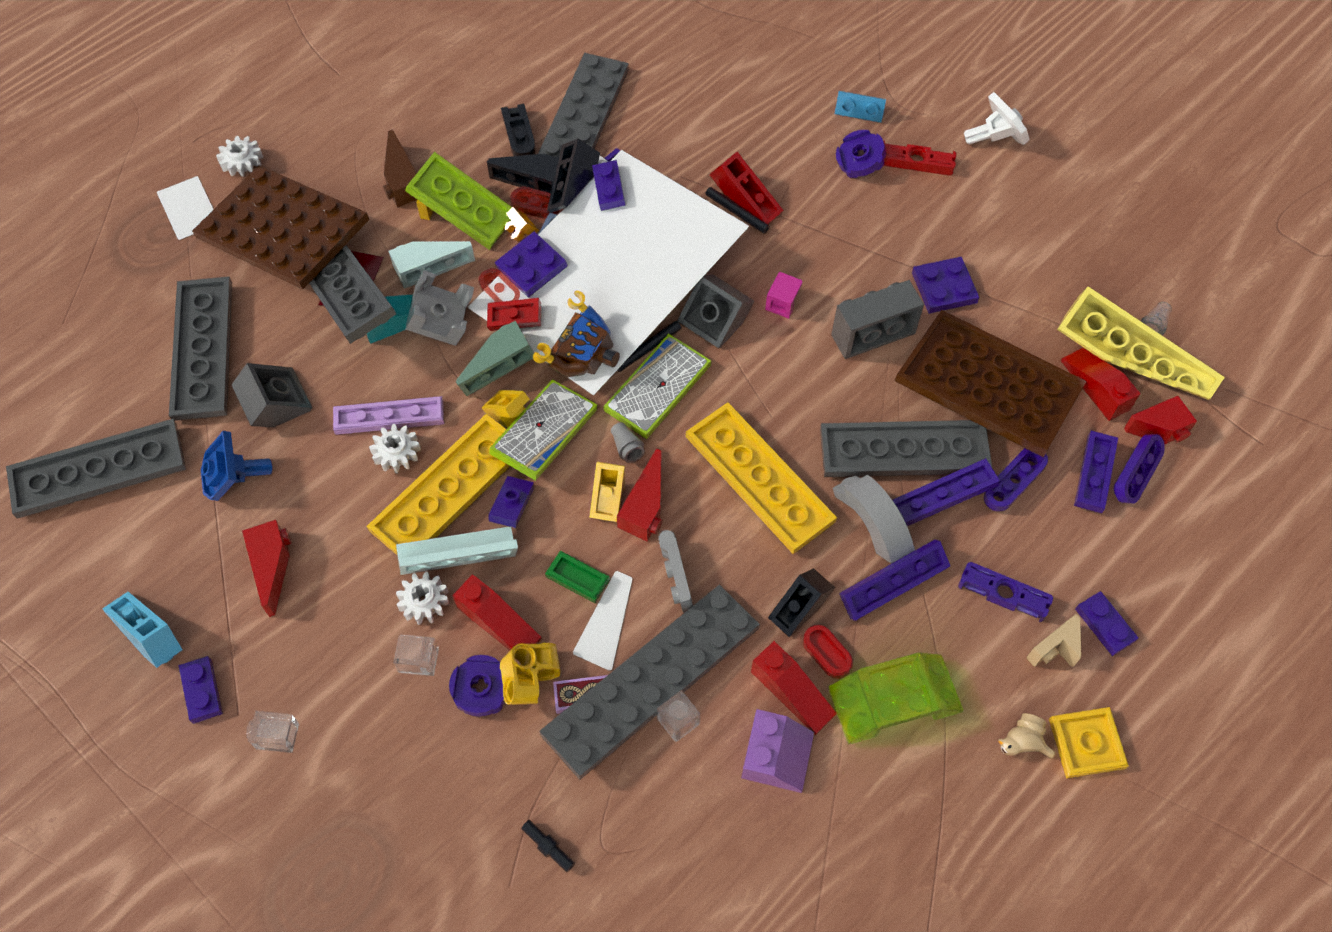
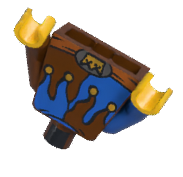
M576 290L574 295L579 298L580 303H574L571 298L568 299L567 303L571 309H579L581 313L575 312L552 349L546 343L538 344L537 349L545 354L544 356L537 352L533 354L535 362L543 363L546 361L549 367L565 377L582 376L586 373L595 375L602 363L615 367L620 358V353L612 350L611 331L603 318L590 305L586 306L584 304L585 295L581 291Z

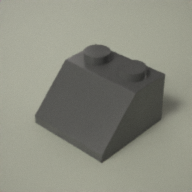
M713 274L704 275L695 285L677 321L717 348H721L743 324L755 301Z
M246 363L232 383V387L251 426L276 427L310 412L312 409V405L292 367Z

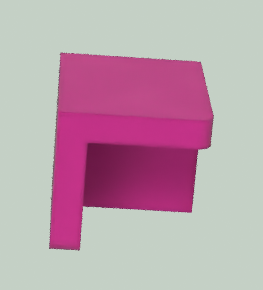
M779 272L767 294L765 310L789 319L793 312L795 298L802 286V280Z

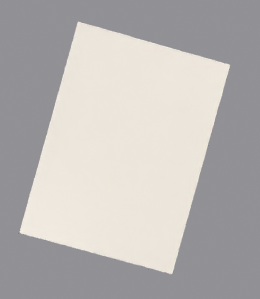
M623 150L611 161L617 160L626 206L601 211L595 179L593 178L568 207L564 208L539 234L546 243L566 260L568 267L529 298L501 272L468 306L469 309L487 321L488 303L539 298L541 301V326L520 329L534 353L537 352L544 356L545 354L537 349L538 344L546 343L550 349L553 348L575 312L581 313L579 309H571L567 303L569 298L574 303H580L579 298L574 295V292L576 290L581 291L585 295L584 304L586 306L590 305L603 318L611 331L612 350L620 353L619 361L615 367L602 363L595 375L586 373L582 376L568 377L592 395H595L749 227L747 224Z

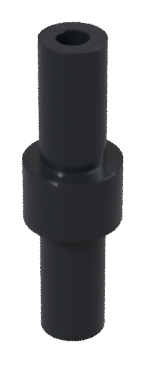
M531 820L525 822L521 830L538 845L537 849L546 858L550 856L565 872H569L575 865V862L558 847L559 842L550 834L546 835Z

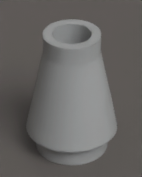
M617 423L611 428V433L621 459L627 463H633L644 455V443L627 428L625 423Z

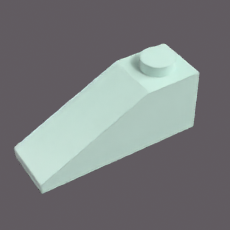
M470 241L410 242L389 251L393 267L404 289L417 284L424 270L438 276L475 261Z

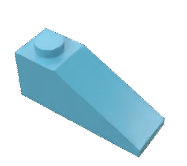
M126 592L102 608L137 650L156 668L170 661L177 653L183 650L168 624L131 593Z

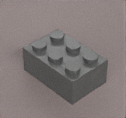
M910 280L893 283L879 291H870L862 297L853 300L848 299L837 305L831 336L844 359H848L914 335L924 303Z

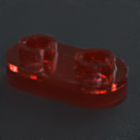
M519 187L511 193V205L525 214L546 219L550 213L546 208H548L551 193L528 187ZM559 210L552 213L557 215Z
M490 268L480 274L478 281L482 292L485 291L495 302H502V300L488 286L497 277L515 293L512 300L519 299V289L500 270ZM497 283L494 286V290L497 293L502 292L505 288L502 283Z

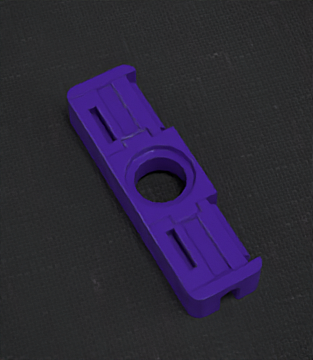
M973 562L967 563L958 584L959 589H962L964 586L968 590L987 596L986 600L1011 611L1017 608L1021 612L1036 618L1038 617L1040 618L1039 622L1044 621L1053 601L1051 594ZM998 587H1009L1013 592V597L1003 598L998 593Z

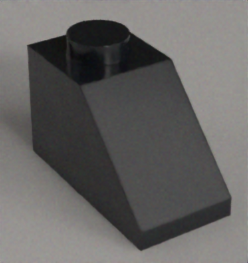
M814 568L804 572L797 577L768 618L788 637H791L820 609L835 587Z

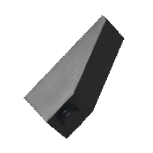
M579 138L562 145L547 211L550 213L567 208L594 177L592 165L598 164L600 152Z
M547 154L489 158L487 160L489 178L550 196L559 157Z

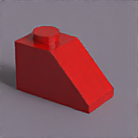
M1175 396L1133 414L1125 425L1124 430L1129 434L1143 437L1146 434H1157L1162 437L1164 444H1167L1174 440L1181 442L1192 434L1191 429L1197 420L1181 398Z

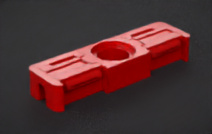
M883 141L886 147L884 166L948 176L953 174L957 155L955 151L953 153L933 151L931 147L912 144L899 146L886 144ZM919 155L923 160L914 161L911 156Z

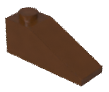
M392 129L388 131L384 166L386 185H383V189L388 200L393 198L398 208L417 200L405 191L406 186L417 173Z

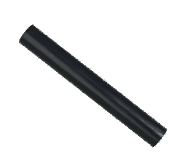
M709 187L707 189L706 196L763 234L769 230L770 226L714 188Z
M675 320L641 344L617 371H623L657 347L668 334L674 335L681 330L679 322Z

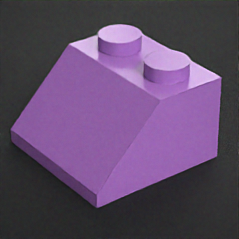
M756 709L741 778L802 793L814 732L787 716Z

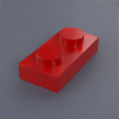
M531 298L488 303L487 328L490 331H498L503 325L510 324L513 321H516L520 328L541 326L540 299Z

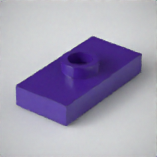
M507 476L489 513V522L516 528L534 490V482Z

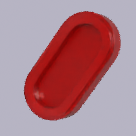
M822 625L809 627L803 637L805 650L828 676L835 679L847 676L853 665L851 654L827 627Z

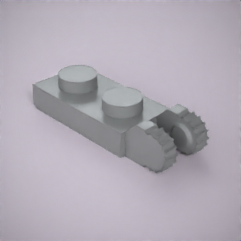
M665 530L659 533L658 540L663 557L668 559V561H664L668 578L674 577L676 586L670 587L674 604L680 603L682 611L685 613L693 606L676 537L674 532Z

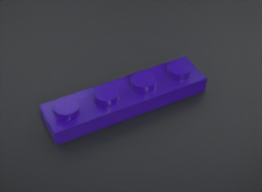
M985 458L899 496L892 501L901 513L906 525L909 526L999 486L1000 480Z
M934 539L839 594L849 618L856 621L949 568L950 563L941 541Z

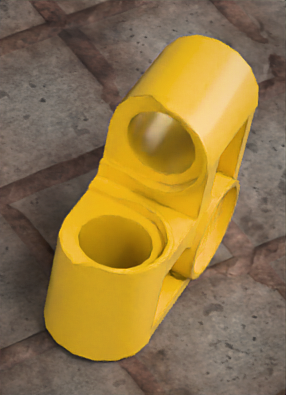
M517 644L502 658L500 670L503 682V697L506 704H538V681L552 680L560 676L561 670L556 644Z

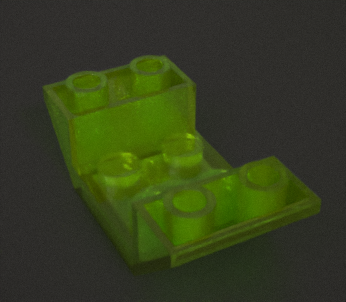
M918 652L864 667L828 687L848 745L877 737L880 730L930 715L933 716L934 720L964 711L943 657L940 654Z

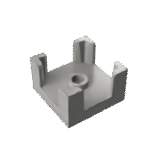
M424 270L415 285L405 330L456 346L466 330L467 321H463L465 309L472 299L474 287L461 284L457 292L453 293L432 286L436 275Z

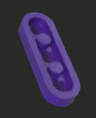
M1146 434L1138 442L1114 485V494L1119 502L1134 504L1140 499L1164 455L1165 445L1160 435Z
M1024 448L997 476L1000 480L999 486L984 493L985 504L994 511L1007 510L1044 471L1048 463L1047 454L1043 458ZM1027 461H1032L1035 465H1030ZM1011 479H1016L1019 483H1013ZM994 496L1000 497L1002 501L995 500Z

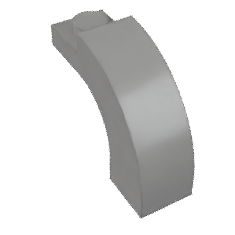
M855 475L844 479L842 483L833 487L835 497L854 509L863 520L870 533L876 554L892 564L915 551L910 532L901 513L890 496L869 475L862 478Z

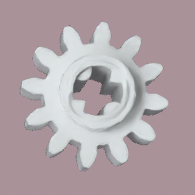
M236 136L232 142L227 139L226 147H218L220 153L216 157L223 172L229 171L231 176L239 172L244 177L245 172L249 171L251 173L254 170L253 166H261L259 160L263 158L261 149L257 141L251 142L248 136L243 141L240 140L239 136Z
M393 424L389 432L382 427V436L374 435L372 437L375 445L369 446V449L373 455L374 463L376 465L381 464L383 471H387L390 466H393L394 472L398 473L399 466L403 465L404 468L410 469L408 461H418L416 452L420 451L421 447L419 442H417L416 433H409L406 425L398 431L396 425Z
M425 572L423 578L419 579L413 573V582L402 581L405 591L396 592L398 599L401 600L397 603L399 611H404V617L407 621L415 616L418 625L422 623L423 617H427L428 621L433 623V614L437 613L443 616L444 613L441 605H449L448 597L445 596L448 593L447 586L441 585L439 576H435L431 580L428 572ZM420 597H426V599L420 601Z

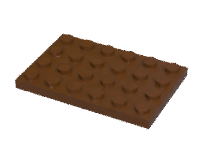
M259 165L192 232L197 239L298 288L304 289L370 219L365 211Z
M943 310L937 315L895 378V382L1043 458L1086 383L1085 380Z

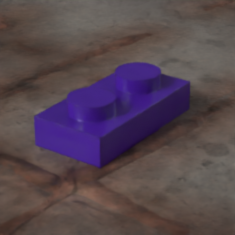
M617 160L592 165L600 210L626 206Z
M1101 591L1075 608L1112 656L1137 641L1138 636Z
M206 656L178 665L189 721L194 724L223 714L212 659Z

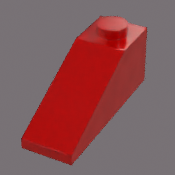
M738 151L709 174L728 198L767 224L784 211Z
M1081 348L1061 359L1062 364L1071 374L1086 381L1083 390L1108 421L1130 411L1141 394L1123 372L1085 348Z
M657 448L617 514V528L648 542L652 533L655 535L658 533L663 519L660 518L661 450Z
M277 520L242 530L261 606L269 617L274 616L276 613L290 557L287 545L291 544L289 533L286 528L281 529Z
M473 574L452 595L458 610L508 650L521 643L538 644L542 639L495 591Z
M775 641L753 660L751 673L815 735L836 716V711L797 662Z

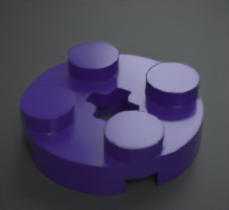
M857 130L848 134L843 139L844 143L840 148L837 147L836 159L839 167L849 178L871 174L884 166L886 147L883 139L879 134H872L869 130ZM860 150H863V152H866V153H865L864 155H862V156H857V155H858V151H860Z
M475 655L466 659V662L453 670L449 681V690L459 710L476 717L500 712L505 701L500 662L497 659L488 655ZM479 679H484L485 684L488 685L487 689H483L482 692H477L475 688H472L473 684H478Z

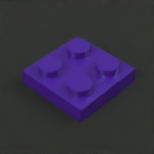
M535 231L495 261L496 267L528 298L568 267L566 260Z
M962 256L913 267L912 275L928 314L978 303L979 295Z

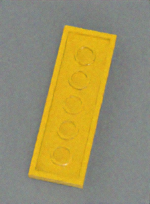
M728 402L686 431V438L792 554H795L836 523L837 517Z
M485 414L367 525L368 531L396 555V544L437 538L510 467L489 454L490 447L506 429L488 414Z

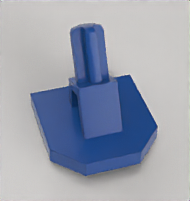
M222 431L204 454L201 466L203 495L210 500L219 501L234 483L245 482V477L272 474L271 459L243 460V455L233 453L231 432Z

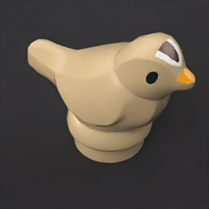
M1022 714L1021 720L1017 721V727L1012 728L1006 738L998 740L1001 745V751L1008 756L1032 751L1041 752L1050 758L1055 756V752L1046 745L1043 735L1046 733V721L1032 714Z

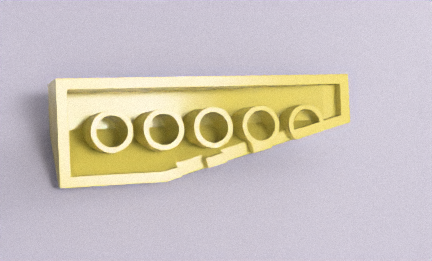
M1087 287L1078 296L1057 329L1106 362L1207 400L1211 399L1225 378L1090 287Z

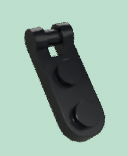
M517 104V107L508 109V106L502 107V119L513 156L534 155L536 152L535 141L525 104Z

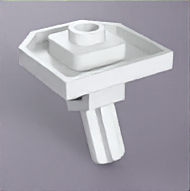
M995 92L988 96L993 114L985 119L987 124L964 132L966 142L969 145L991 138V141L994 142L1012 136L1018 143L1023 145L1029 141L1028 131L1022 123V115L1015 108L1011 110Z

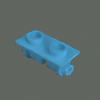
M839 91L834 114L882 122L886 99Z

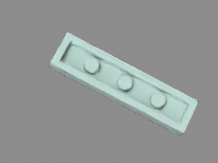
M511 527L396 544L401 575L515 557L518 549L517 540L513 539Z

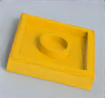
M1110 707L1055 715L1049 718L1066 779L1123 770L1129 767Z

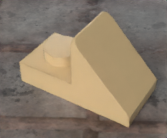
M1077 614L1032 649L1027 659L1034 667L1042 661L1048 664L1058 654L1072 667L1081 659L1080 617Z

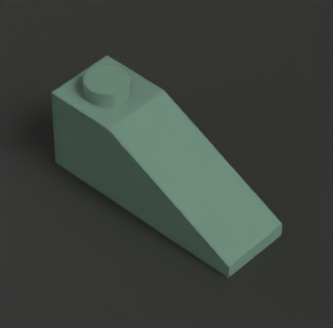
M516 321L503 325L498 331L492 333L457 378L456 383L466 396L533 359L534 351Z

